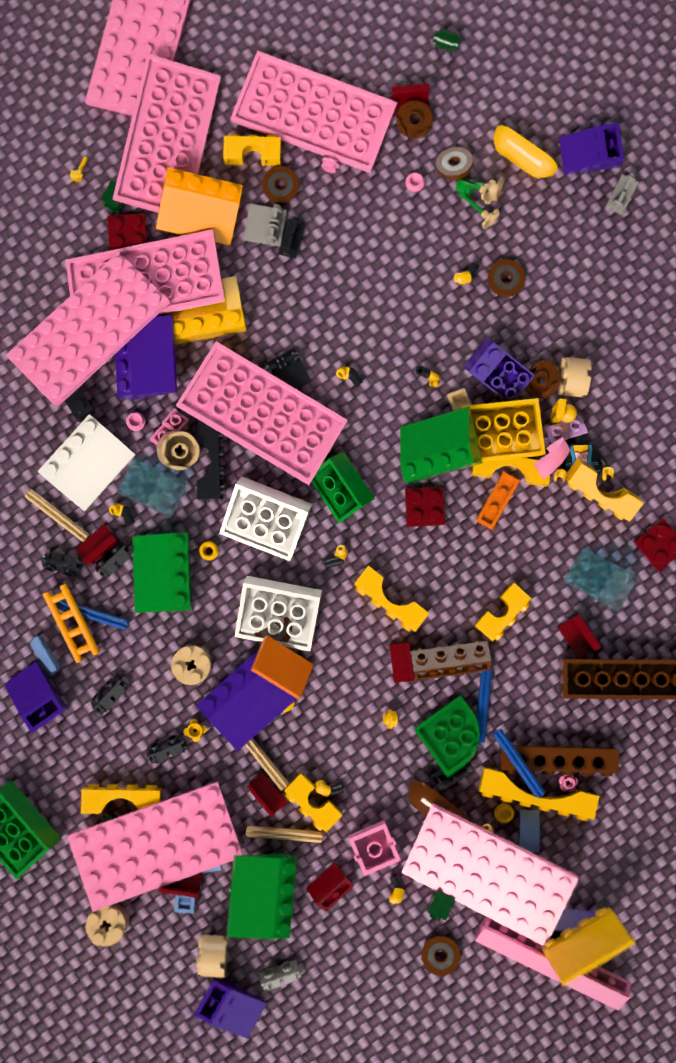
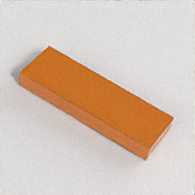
M503 471L475 521L493 530L520 480Z

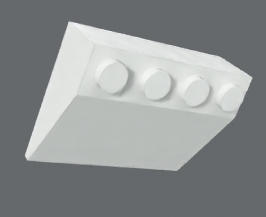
M89 414L38 472L83 511H86L133 459L135 454Z
M241 476L235 485L219 534L291 561L312 504Z
M246 576L243 583L235 637L263 641L264 638L256 637L254 632H259L268 627L269 634L276 635L283 630V618L288 617L290 622L287 626V633L291 636L290 640L287 643L277 642L285 647L310 651L322 590ZM279 622L281 624V627L279 628L278 625L274 623Z

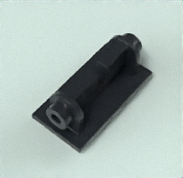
M293 217V220L288 218L278 255L293 259L297 258L306 223L300 222V218Z
M123 541L120 544L116 543L106 557L102 556L96 562V572L98 573L101 570L99 574L104 579L110 577L118 569L114 563L117 561L122 566L131 557L133 552L128 547L124 549L126 545Z
M46 551L44 558H41L42 566L47 571H58L68 577H80L79 568L81 569L83 566V561H80V558L67 555L65 561H62L64 555L54 551Z
M118 675L110 678L106 682L105 688L93 696L91 702L93 710L96 709L100 714L106 713L115 703L111 696L118 700L127 690L128 684L124 681L121 682Z
M183 733L172 735L167 740L154 742L147 747V758L150 759L151 764H158L169 759L167 754L169 751L172 757L184 753L188 747L186 742H184Z
M468 762L450 777H447L442 769L432 774L431 777L440 791L442 789L446 790V788L456 782L454 780L456 776L458 779H461L470 773V770L473 768Z

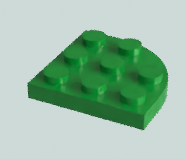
M461 695L414 728L416 734L447 777H450L464 767L473 758L480 741L478 721Z

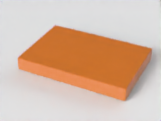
M265 636L251 671L296 699H299L303 694L313 664L273 638Z

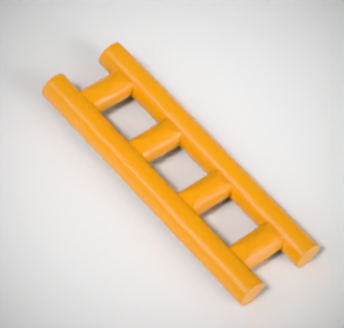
M67 583L59 586L62 592L52 596L50 591L42 595L75 662L79 663L83 661L82 654L91 650L94 656L100 653ZM66 599L70 609L60 613L56 603ZM74 616L78 627L68 630L64 620ZM82 633L87 644L77 648L73 637Z

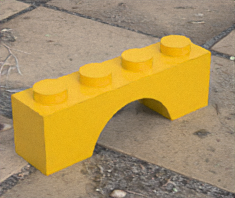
M525 457L487 461L472 466L471 476L490 478L498 468L511 466L523 473L527 484L546 487L549 485L550 475L543 479L534 465L542 457H536V460Z
M578 458L567 472V485L575 491L577 489L583 492L582 495L587 499L598 501V505L604 510L610 509L614 511L613 514L620 520L625 518L630 522L644 504L642 500L626 488L612 493L599 490L596 486L597 472L592 466Z
M368 566L354 583L356 586L355 590L363 597L367 594L372 598L370 602L377 608L382 606L386 609L385 614L391 619L395 620L397 618L402 622L400 626L408 632L413 630L415 632L429 613L416 602L404 606L394 605L389 602L382 591L384 577Z
M87 784V787L83 788L81 793V813L101 814L108 802L117 798L130 800L139 810L161 802L162 788H158V785H146V788H138V785L130 784L126 785V788H119L118 784H108L107 787H99V784Z

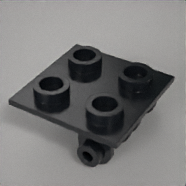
M295 348L261 365L263 370L295 389L312 382Z

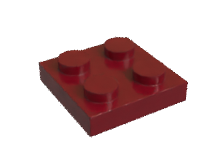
M145 213L107 216L109 251L148 243Z
M443 487L405 489L407 527L445 525Z
M664 518L633 542L656 572L662 570L676 558V532Z

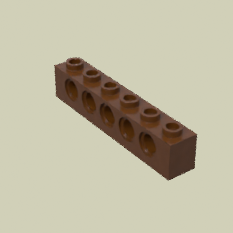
M499 745V768L504 770V773L515 774L517 769ZM513 745L519 755L524 756V762L533 774H535V771H543L545 775H554V771L562 772V775H574V772H581V775L593 776V772L601 773V776H613V773H619V749L615 747ZM538 755H542L544 758L543 763L540 765H536L534 762L535 757ZM556 756H562L563 762L561 765L556 766L554 764ZM577 756L582 758V763L579 766H575L573 763L574 758ZM596 757H600L601 764L595 767L593 760Z

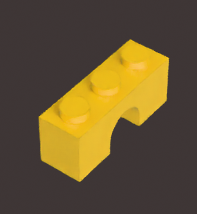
M230 134L229 136H224L223 159L225 165H244V156L250 151H256L261 155L262 166H281V137L275 135L259 137L255 134L248 136Z
M512 583L499 597L506 605L505 614L497 618L489 611H486L473 625L490 641L494 639L498 641L505 633L502 630L507 625L509 627L512 626L518 619L516 615L520 611L523 613L530 606L529 601L531 597L515 583Z
M300 772L285 788V796L291 803L296 802L300 806L299 810L305 817L309 815L314 820L313 825L319 831L323 829L327 832L343 816V813L329 799L321 806L311 804L308 795L315 788V785Z

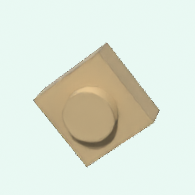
M465 388L447 394L452 411L459 410L462 406L471 405Z

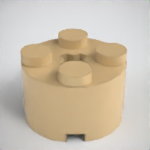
M561 357V382L558 388V395L572 397L587 396L591 381L588 370H591V361L589 359Z
M170 431L165 433L157 445L158 458L168 468L186 470L199 457V445L194 437L187 432ZM175 448H180L181 452H175Z
M195 645L186 646L178 650L173 656L171 670L175 678L181 683L195 685L204 681L210 675L213 666L212 659L204 648ZM194 660V665H196V668H192L190 670L188 662H192Z
M115 903L92 911L86 921V932L93 944L97 946H111L117 943L125 934L129 925L127 910ZM104 922L111 923L110 927L105 925Z
M204 935L199 937L200 955H197L196 961L197 975L225 978L228 951L226 949L228 936Z

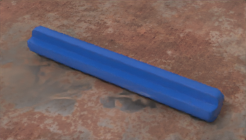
M66 600L56 603L59 610L67 611L70 609ZM77 604L82 616L123 630H126L129 621L127 619Z
M492 668L490 671L481 672L476 716L480 729L479 743L485 742Z
M502 729L495 731L493 736L536 798L545 794L544 789Z

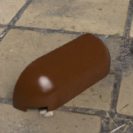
M410 781L408 785L410 803L427 817L434 803L473 823L465 813L435 790L420 781Z

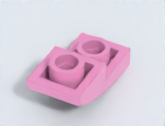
M174 408L162 421V425L152 435L150 441L158 445L159 440L165 433L182 431L189 422V419Z
M563 437L548 446L549 454L534 463L543 479L555 471L570 452Z

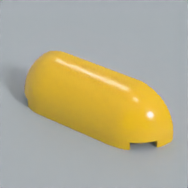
M502 125L496 127L493 134L495 149L502 156L535 178L551 177L557 172L558 166L547 153L514 130Z

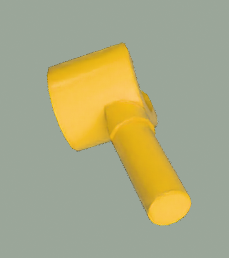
M83 158L78 170H71L70 177L72 181H82L83 169L88 158Z

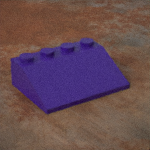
M157 316L153 318L115 354L117 398L136 400L178 392L173 316Z
M256 653L197 704L201 712L236 751L244 747L296 700L292 695L251 671L257 656Z

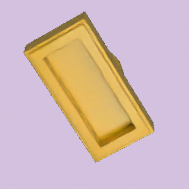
M558 399L552 407L551 424H557L561 421L566 423L574 421L577 416L576 408L571 404H566L567 399Z

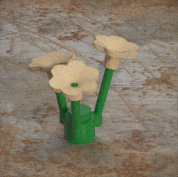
M500 177L497 184L493 179L486 184L466 178L459 179L455 188L456 191L460 192L459 197L465 199L481 213V216L485 219L482 226L486 230L494 224L500 215L499 210L495 209L489 213L487 210L479 207L467 195H471L476 189L482 193L481 199L484 200L485 204H490L491 201H498L504 183L503 178Z

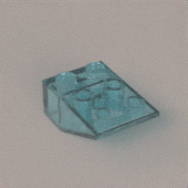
M133 459L117 493L171 518L187 483L173 475Z
M585 549L581 550L564 579L565 583L616 612H619L637 581L633 573Z

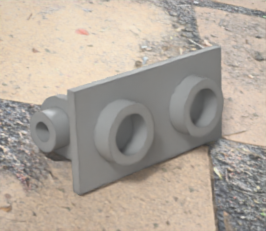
M634 174L621 175L606 208L623 215L639 183L636 181Z
M297 960L285 962L282 965L259 972L261 986H263L264 990L268 989V991L282 986L281 979L284 980L285 984L298 981V978L302 977L298 969Z

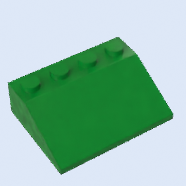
M470 407L400 427V465L404 483L418 482L483 463Z
M167 533L132 536L135 613L193 610L190 534Z
M11 780L0 788V861L17 880L62 838Z
M285 853L234 855L227 927L228 937L257 939L290 938L297 858Z

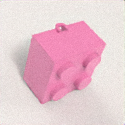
M385 820L349 835V841L354 850L353 856L356 862H359L364 876L401 861L395 846L396 843L390 835Z

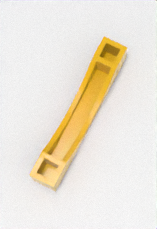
M484 766L478 785V790L482 792V796L493 798V795L500 796L502 801L512 803V800L520 801V805L531 807V804L539 806L538 809L546 812H550V809L557 810V814L569 817V814L577 815V819L588 821V818L595 819L600 797L597 794L576 789L573 792L560 796H541L536 798L534 794L525 792L515 786L502 771Z

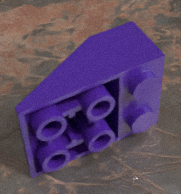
M619 123L599 125L559 137L564 175L619 168L624 161Z
M488 337L463 366L470 374L506 402L515 401L535 376Z
M37 661L4 683L20 717L31 733L37 732L69 709Z
M214 977L196 1008L194 1016L211 1026L248 1039L267 1002L225 978Z

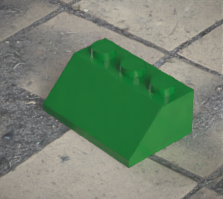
M344 452L324 462L311 481L339 524L375 500Z

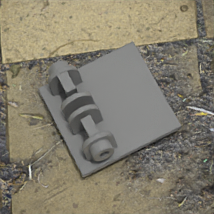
M250 204L243 240L280 247L287 210L281 209L280 205H273L272 208Z

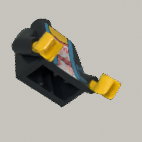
M583 434L573 438V445H568L570 452L555 470L553 480L556 481L557 477H561L563 479L562 482H565L567 472L578 458L592 466L597 472V477L602 472L603 480H606V475H610L613 479L614 469L609 467L606 459L599 449L595 448L594 444L585 445Z

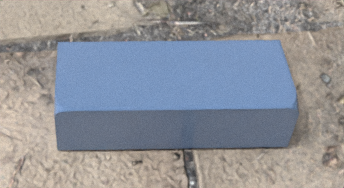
M35 637L30 644L47 675H52L60 670L61 667L44 637Z

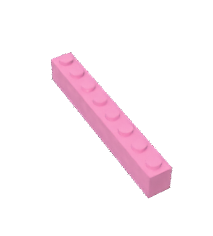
M485 916L478 927L476 942L561 983L541 949L543 945ZM596 966L568 983L567 986L619 1010L629 999L631 982Z

